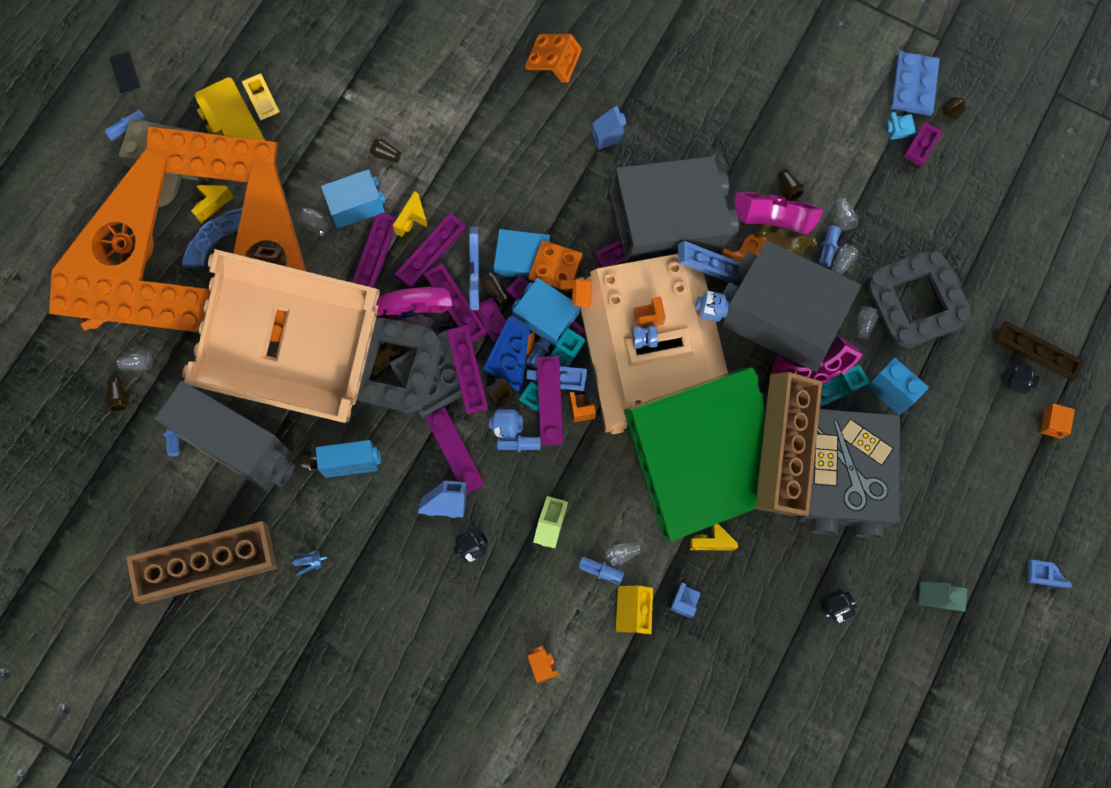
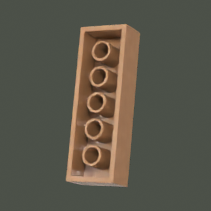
M790 372L770 374L755 509L789 516H809L822 381Z
M263 521L126 557L134 602L140 604H147L278 569L269 526Z

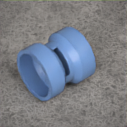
M648 325L646 328L633 326L632 335L635 349L646 345L657 347L656 325Z

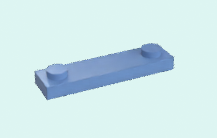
M686 241L678 243L679 264L737 286L741 285L744 278L737 275L740 262Z

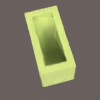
M549 496L546 497L538 521L534 543L545 547H556L568 505L567 501Z

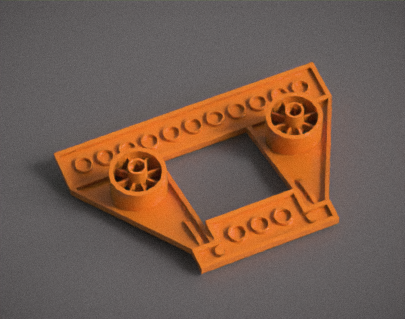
M148 127L145 151L52 269L49 314L199 332L200 324L205 320L206 316L204 305L206 300L210 298L211 290L142 281L145 264L151 257L154 248L152 233L166 173L248 182L233 254L253 258L259 246L263 247L262 244L272 241L271 248H276V243H278L284 249L281 252V259L277 265H286L289 268L306 271L276 167L277 142ZM123 223L122 233H119L114 227ZM128 226L133 230L131 235L128 234ZM110 232L115 235L112 241L108 240ZM108 243H112L113 250L111 252ZM116 253L121 254L120 262L113 257V255H115ZM129 253L131 256L126 260V254ZM277 309L270 341L280 342L287 311Z

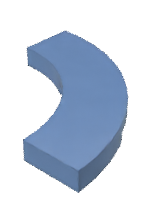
M243 208L226 211L223 215L213 220L210 219L198 229L199 232L187 245L182 266L184 268H205L207 258L213 247L224 237L238 232Z
M471 227L469 231L471 263L470 309L479 310L478 227Z

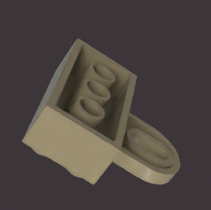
M130 119L119 157L127 167L131 168L147 147L148 127L189 132L197 131ZM166 173L158 207L169 204L175 198L182 178L206 183L208 178Z

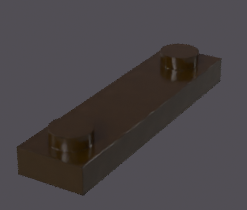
M1008 321L1002 324L994 340L1072 382L1077 379L1085 362Z

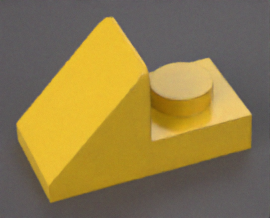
M261 73L242 81L260 120L279 113Z
M197 185L196 187L205 199L198 201L191 212L203 224L230 201L233 195L227 186Z
M414 191L393 224L395 233L403 237L405 232L411 230L414 221L428 227L420 197L416 191Z
M719 524L711 526L712 538H709V535L701 534L695 535V538L689 541L690 550H735L738 548V543Z

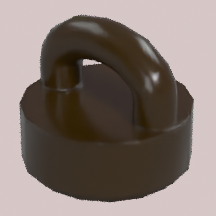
M956 97L948 99L943 107L944 114L951 119L961 117L966 108V100Z
M312 452L302 453V474L318 471L317 455H312ZM311 460L316 461V466H311Z

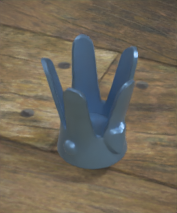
M311 551L307 554H291L293 556H303L294 559L292 562L294 566L310 564L298 570L296 577L312 569L318 570L322 568L321 560L327 559V557L320 558L319 551Z

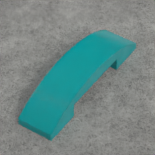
M567 328L556 343V347L550 356H559L560 366L570 367L585 339ZM533 380L519 400L536 412L539 410L538 380Z
M860 364L852 367L844 374L840 373L831 378L830 382L822 384L820 408L870 383Z

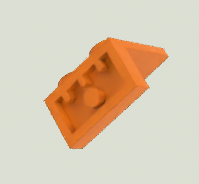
M539 34L525 64V68L527 70H552L562 83H568L582 48L571 34Z
M542 241L531 269L529 280L535 282L539 278L549 286L561 290V293L569 298L572 290L560 289L561 280H576L582 263L583 253Z

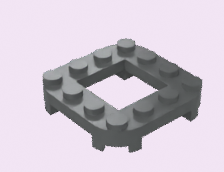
M937 251L920 253L881 267L872 275L868 282L866 294L868 298H872L888 333L886 335L887 340L890 343L893 342L898 346L905 347V349H912L916 345L949 333L953 334L965 325L971 316L969 304L948 261ZM923 276L925 278L929 276L945 311L909 323L893 287Z
M376 318L357 401L364 405H375L401 411L405 414H413V412L420 410L425 404L428 405L431 400L429 393L440 356H444V347L438 335L428 327L386 318ZM384 342L417 349L406 388L369 381L380 343L384 344Z

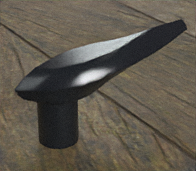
M589 363V372L584 389V402L588 405L595 400L598 389L597 375L593 363Z

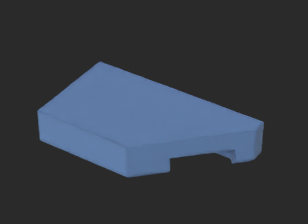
M1028 560L1027 583L1072 588V584L1062 576L1054 563Z

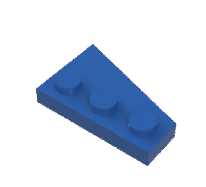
M511 315L507 319L483 370L496 378L504 377L511 388L520 392L523 386L530 327Z

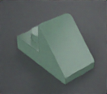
M920 582L918 605L961 612L966 611L967 588L951 586L950 583Z

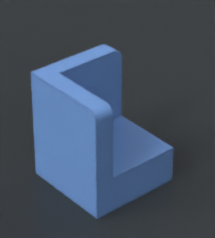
M681 583L670 610L688 618L694 617L700 592L686 587L685 583Z

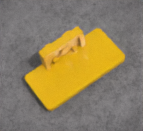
M225 78L195 93V98L200 106L197 111L202 120L207 119L209 124L206 125L209 134L265 141L232 78Z

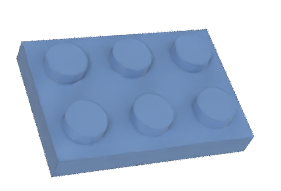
M899 52L891 109L932 115L934 112L940 58Z

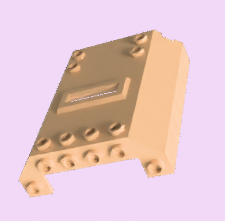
M215 249L214 254L210 255L208 261L209 272L215 273V277H212L210 280L209 290H211V294L204 305L206 316L199 327L200 341L194 348L196 359L185 365L182 373V378H185L184 382L190 386L343 423L349 422L352 404L355 405L378 313L376 303L380 290ZM278 309L287 311L275 358L267 356Z
M678 254L597 268L591 271L590 277L576 279L591 281V307H580L579 313L582 327L584 328L590 363H593L597 375V397L605 433L618 434L624 432L623 429L627 428L628 423L623 409L728 373L716 322L702 319L699 316V310H695L698 297H702L704 292L708 291L704 273L679 264ZM661 297L666 317L664 325L656 326L657 342L681 338L683 346L637 355L632 335L633 326H637L634 308L651 305L652 298Z

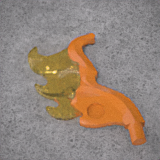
M766 225L760 229L757 238L754 237V234L749 235L741 249L733 253L724 248L721 255L741 263L748 251L758 255L767 240L803 257L804 249L809 245L817 247V243L809 235L789 237L787 233L791 230L786 228L770 233L769 230L772 229L773 225Z

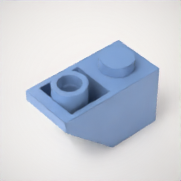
M618 106L610 109L592 124V135L598 150L622 143L626 119L624 114L619 112Z
M443 481L422 497L418 514H426L428 516L441 515L451 518L463 517L466 506L467 483Z

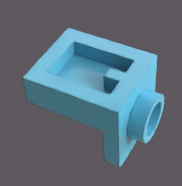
M896 112L890 113L885 121V131L889 133L890 140L915 136L916 130L912 114L896 116Z

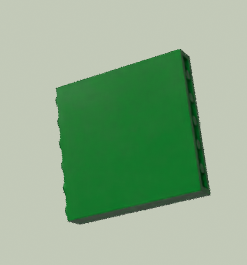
M741 368L623 409L662 539L673 541L756 508L766 411L764 407L765 400L758 387V376L753 368Z

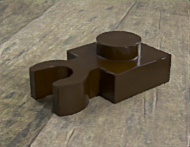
M388 343L384 351L379 347L372 373L376 378L391 367L389 363L392 361L390 359L398 358L403 354L401 349L396 352L391 351L392 347L396 344Z

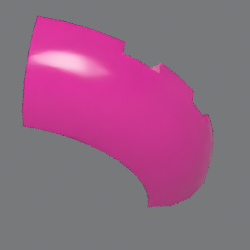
M740 192L736 193L735 196L736 213L745 224L774 225L803 235L815 228L823 212L822 208L802 201H786V197L769 194L768 197L758 196V193Z
M416 287L393 291L377 299L378 313L376 318L393 319L402 316V312L414 310L415 313H443L452 307L451 295L447 289L442 287Z
M837 336L817 372L778 354L773 363L771 374L790 372L822 381V384L830 382L831 378L840 373H846L859 361L863 354L854 345Z

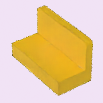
M644 586L618 587L616 632L651 634L653 588Z

